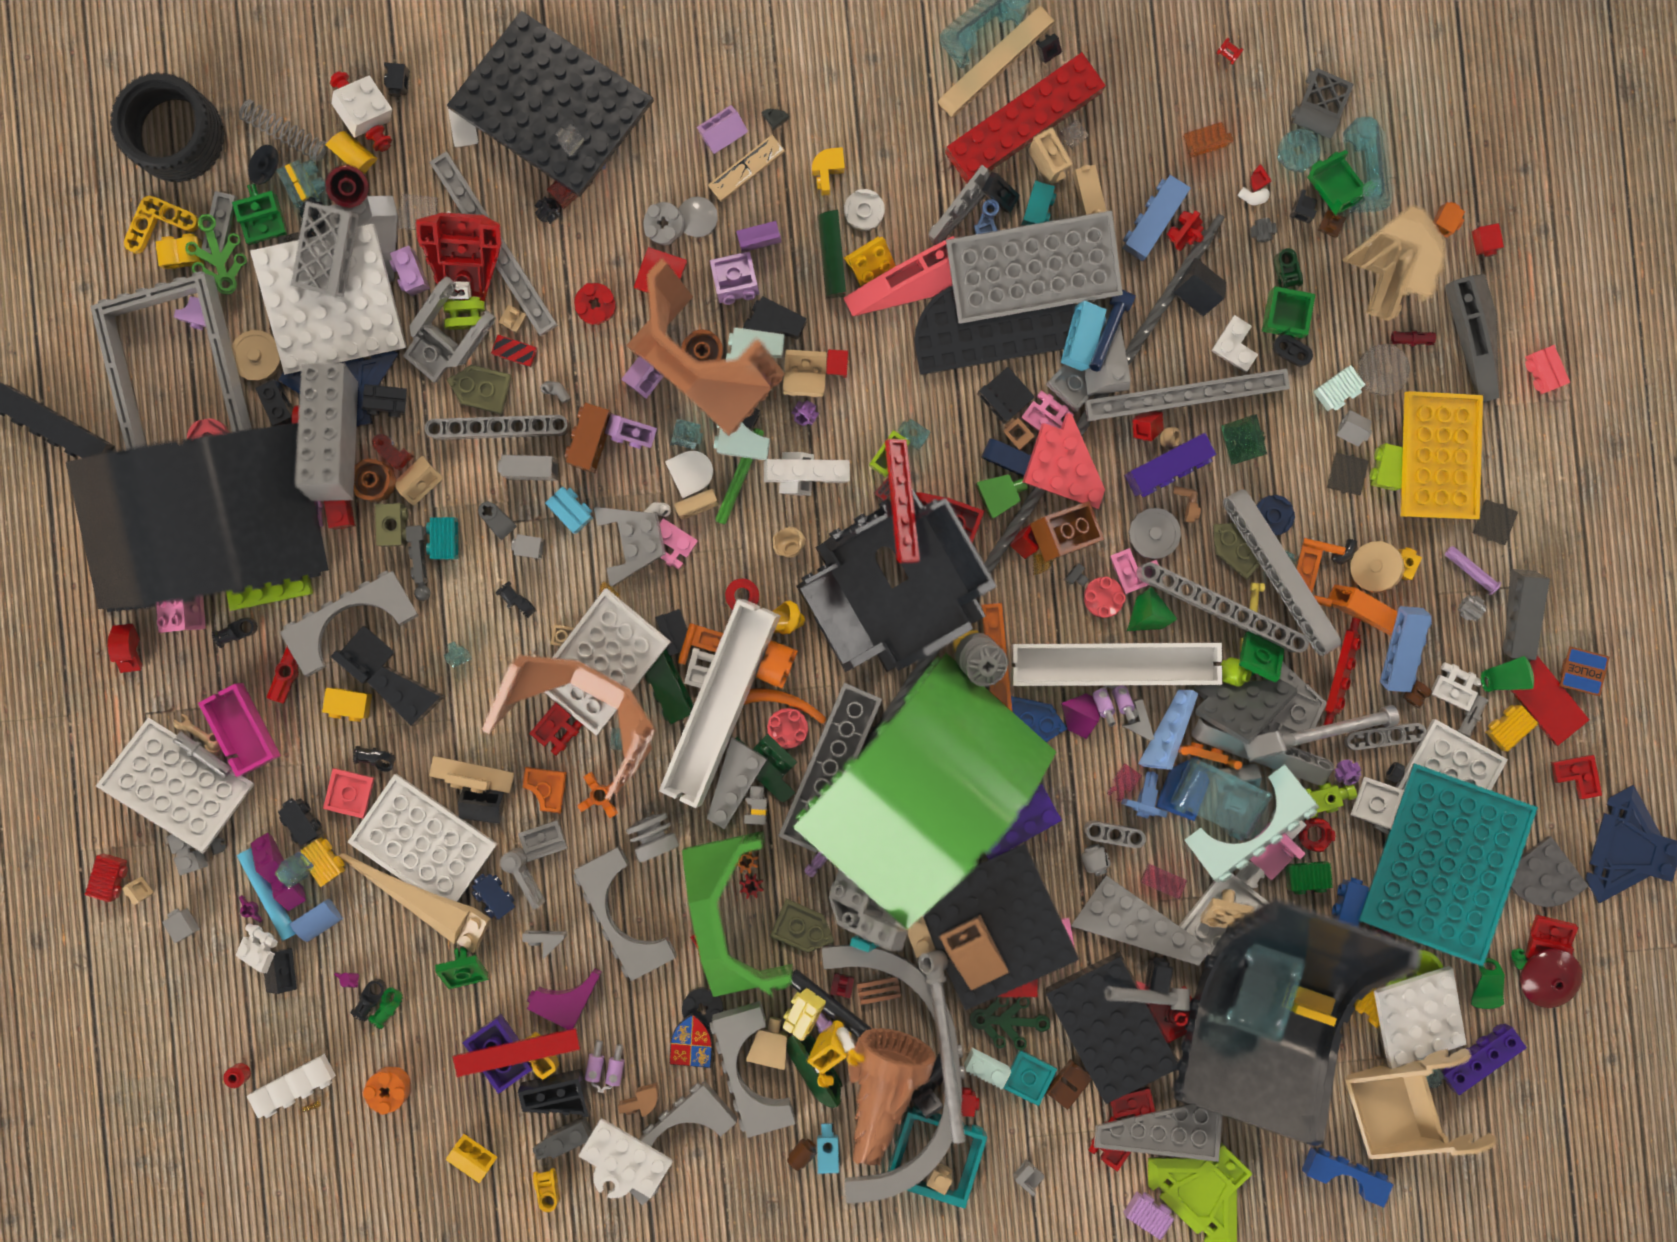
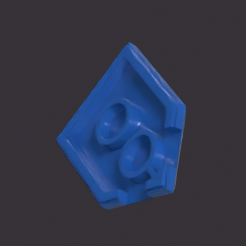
M1011 696L1012 712L1046 743L1067 730L1052 704Z
M1197 756L1173 766L1172 770H1169L1156 807L1195 821L1209 785V781Z

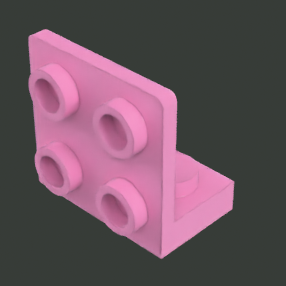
M203 596L195 597L196 601L182 603V599L156 603L158 632L206 629Z
M1269 822V823L1255 836V838H1257L1258 836H1260V835L1269 827V825L1271 824V822ZM1286 834L1282 835L1283 838L1278 843L1268 845L1262 855L1259 857L1254 856L1250 859L1254 865L1265 872L1264 874L1270 880H1273L1294 857L1301 859L1306 854Z

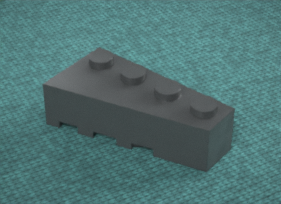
M1510 569L1506 633L1503 650L1511 658L1523 656L1531 660H1536L1550 579L1535 570Z

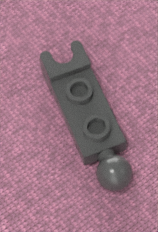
M426 526L406 527L407 542H411L409 557L413 559L411 577L418 585L414 595L417 600L426 601L431 595L430 589L426 586V583H428L424 541H428Z

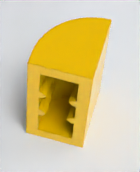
M346 131L335 134L325 144L347 165L358 168L364 174L378 159Z
M463 1134L446 1160L480 1183L497 1159V1156Z

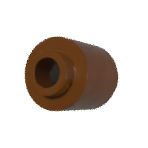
M801 1139L789 1153L787 1162L793 1169L797 1171L801 1168L804 1169L817 1154L814 1142L810 1139Z

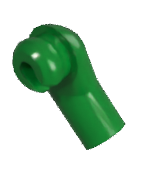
M1521 948L1514 949L1511 952V959L1516 968L1520 970L1523 969L1527 962L1524 955L1525 951Z

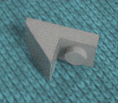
M1143 699L1133 700L1135 709L1132 712L1137 721L1122 726L1145 739L1153 740L1154 736Z
M526 930L522 934V942H528L529 946H539L543 943L544 959L567 936V931Z

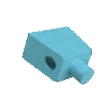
M822 1123L821 1135L817 1136L818 1174L839 1173L838 1135H834V1123ZM831 1143L832 1148L825 1149L824 1144Z

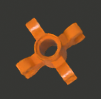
M592 771L583 776L592 791L588 799L577 805L580 812L596 804L602 805L609 819L618 814L610 799L608 800L605 797L604 800H598L596 798L597 790H603L607 796L613 782L608 786L600 785Z

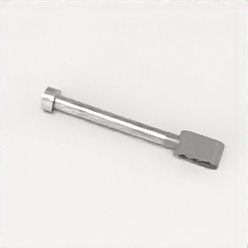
M1389 705L1381 707L1378 713L1283 736L1280 731L1256 736L1249 745L1243 744L1249 761L1254 762L1286 753L1287 747L1381 724L1385 727L1398 725L1399 713L1395 706Z

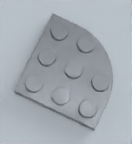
M1547 836L1521 856L1510 888L1517 896L1531 904L1542 907H1554L1570 901L1589 886L1551 836Z

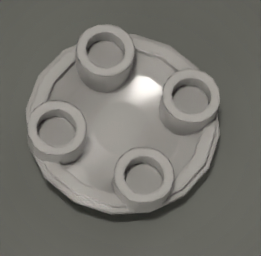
M699 196L685 200L679 207L685 219L683 233L693 237L710 235L718 220L717 210L713 203L707 198Z

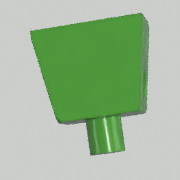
M1008 474L979 481L975 484L990 520L1021 501L1018 493L1028 489L1027 484L1022 482L1023 478L1013 482Z

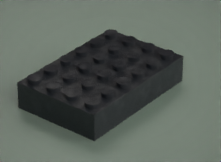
M1120 951L1046 987V995L1105 1104L1176 1071L1179 1062L1148 1003L1106 999L1105 990L1107 987L1140 989Z

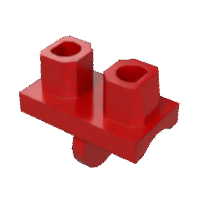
M1196 210L1193 214L1183 211L1178 219L1179 223L1184 225L1181 230L1173 226L1167 232L1168 239L1174 243L1175 248L1180 252L1187 243L1192 245L1195 241L1201 243L1204 240L1201 234L1204 230L1201 226L1203 221L1199 217L1201 214Z

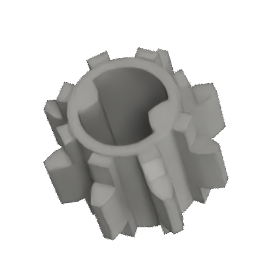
M1467 595L1458 606V610L1461 612L1460 616L1467 621H1478L1486 611L1487 606L1483 604L1485 601L1477 595Z

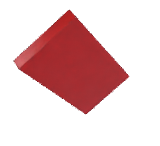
M1537 656L1536 660H1529L1534 675L1533 689L1510 691L1538 722L1540 728L1553 744L1559 746L1590 721V719L1564 687L1559 686L1560 682Z

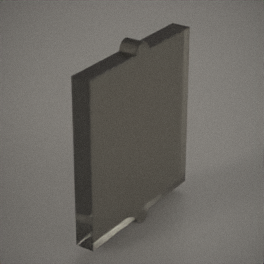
M1335 453L1327 488L1341 491L1342 494L1350 493L1360 496L1369 460L1357 458L1353 454L1348 456Z
M1486 499L1480 512V519H1477L1472 533L1486 538V541H1494L1501 545H1506L1518 511L1507 508L1504 504H1497Z

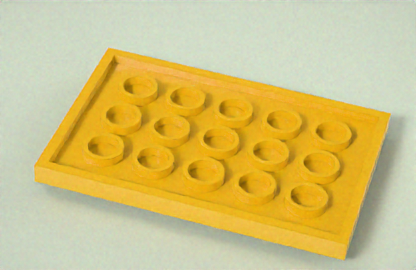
M1404 392L1401 517L1480 519L1483 395Z

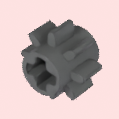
M1270 218L1256 220L1255 225L1250 228L1251 238L1256 237L1257 242L1273 240L1272 235L1277 233L1276 223H1272Z

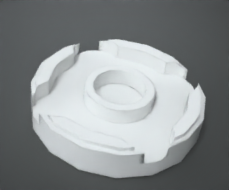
M869 189L855 191L846 199L844 205V216L847 223L859 231H870L876 228L882 222L885 213L882 199L876 192Z

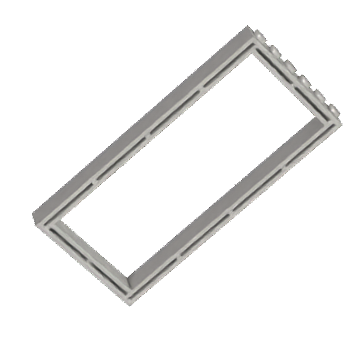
M203 271L195 272L192 274V277H178L168 284L165 282L157 283L154 285V288H140L135 290L136 293L119 294L116 296V299H102L98 301V304L90 306L126 449L146 445L115 316L198 293L232 432L252 429L214 276L205 274Z

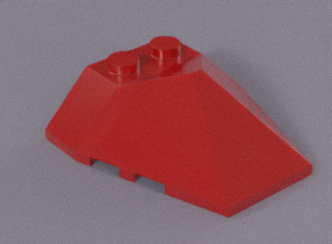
M438 213L416 219L417 241L426 255V262L433 271L436 284L438 285L445 277H449L454 282H470L471 297H479L481 301L485 302L502 245L500 224L485 215ZM454 289V291L457 292V293H459L460 291L465 292V291L462 290V289L459 290V291H457L456 289Z

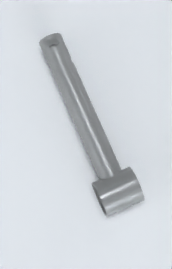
M1107 987L1105 990L1107 1000L1171 1005L1170 1009L1190 1011V989L1171 988L1169 994L1152 990Z

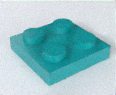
M1019 1050L1010 1067L1011 1074L1003 1089L1039 1106L1057 1068L1023 1050Z

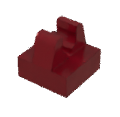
M834 973L830 994L851 998L854 976Z

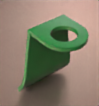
M1523 656L1482 671L1481 684L1487 693L1493 690L1533 689V670L1528 659ZM1485 677L1488 681V687L1485 684Z
M1486 958L1485 963H1492L1496 969L1488 970L1484 966L1478 965L1482 976L1472 994L1471 1005L1481 1009H1494L1504 1005L1505 974L1499 962L1492 958Z

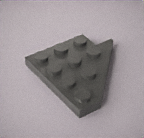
M1281 679L1276 683L1271 680L1245 682L1240 687L1227 683L1194 687V691L1198 693V696L1205 699L1196 708V715L1246 745H1249L1297 695V688Z

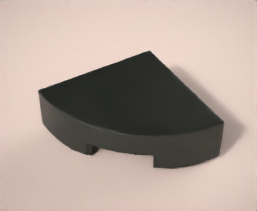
M766 109L761 112L773 130L790 119V116L783 110Z

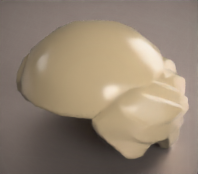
M785 527L784 530L781 529L774 535L773 549L779 556L786 558L795 557L805 545V536L795 527Z

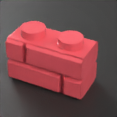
M1555 345L1525 357L1527 360L1525 361V366L1529 372H1532L1535 379L1533 380L1534 387L1541 394L1571 383Z

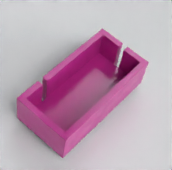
M243 683L233 684L218 692L219 694H214L198 703L224 755H238V757L228 760L236 777L246 775L281 756Z

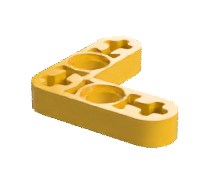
M145 196L141 200L125 236L124 246L132 253H142L148 244L158 219L187 232H195L199 228V218L187 210L154 196ZM149 203H153L154 205L159 207L160 210L157 211L153 208L147 207V205ZM168 209H174L175 216L172 219L165 217ZM181 217L187 220L191 219L193 221L192 225H187L185 222L181 221ZM144 219L147 220L148 227L140 230L138 227L139 222ZM137 231L142 234L143 237L136 235L135 232ZM137 241L139 245L133 246L131 242Z

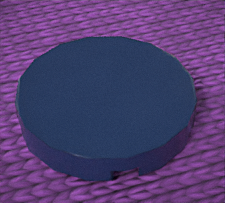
M1279 495L1266 496L1256 504L1275 536L1287 532L1292 527L1295 520V512L1291 502L1285 497Z

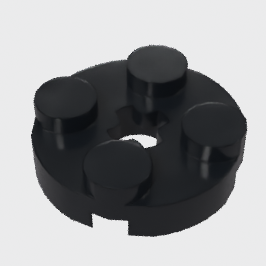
M706 987L695 988L688 993L683 1001V1018L694 1013L710 1029L713 1014L723 1012V1001L720 996L713 997L711 989ZM700 1003L708 1006L705 1014L697 1010Z

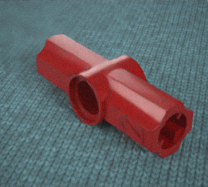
M288 646L285 649L281 662L275 668V676L266 698L285 704L292 684L299 675V665ZM289 666L291 674L288 677H284L283 670Z

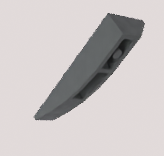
M1472 275L1454 280L1444 287L1475 395H1483V403L1498 399L1497 313L1486 275Z

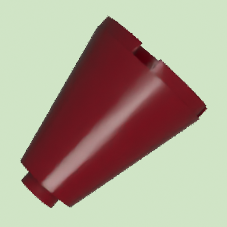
M341 165L329 172L325 181V188L328 197L336 205L353 208L359 206L366 199L369 184L361 170L351 165Z

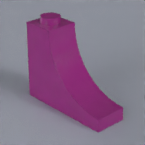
M594 968L584 982L567 990H549L539 986L536 991H531L527 1002H529L527 1009L566 1029L574 1028L602 971Z

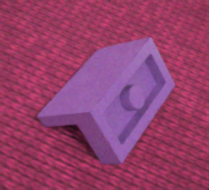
M776 221L736 231L742 252L781 243V236Z

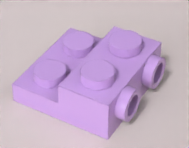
M750 251L710 260L719 303L730 305L736 299L752 300L756 295H759Z

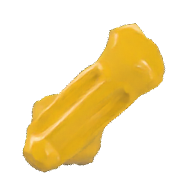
M791 600L783 602L772 611L781 615L774 633L790 634L805 623V616L800 613L798 605Z

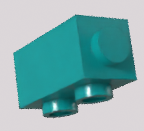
M1035 180L1021 225L1026 226L1049 221L1051 214L1047 213L1049 205L1053 206L1057 194L1053 193L1055 186Z

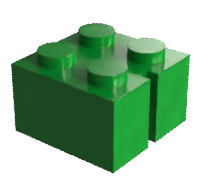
M1273 287L1268 293L1261 332L1277 335L1284 332V335L1298 339L1306 337L1309 334L1316 294Z

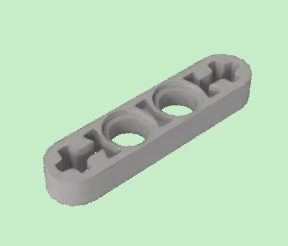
M1420 723L1358 730L1346 734L1344 743L1351 750H1363L1419 742L1425 738L1427 730ZM1415 727L1420 729L1417 737L1411 734L1406 735V731H1414ZM1394 729H1398L1401 733L1397 741L1392 740L1390 736L1391 731ZM1374 732L1380 735V741L1376 744L1370 740V736ZM1355 735V738H1364L1365 742H1357L1355 746L1350 743V740Z

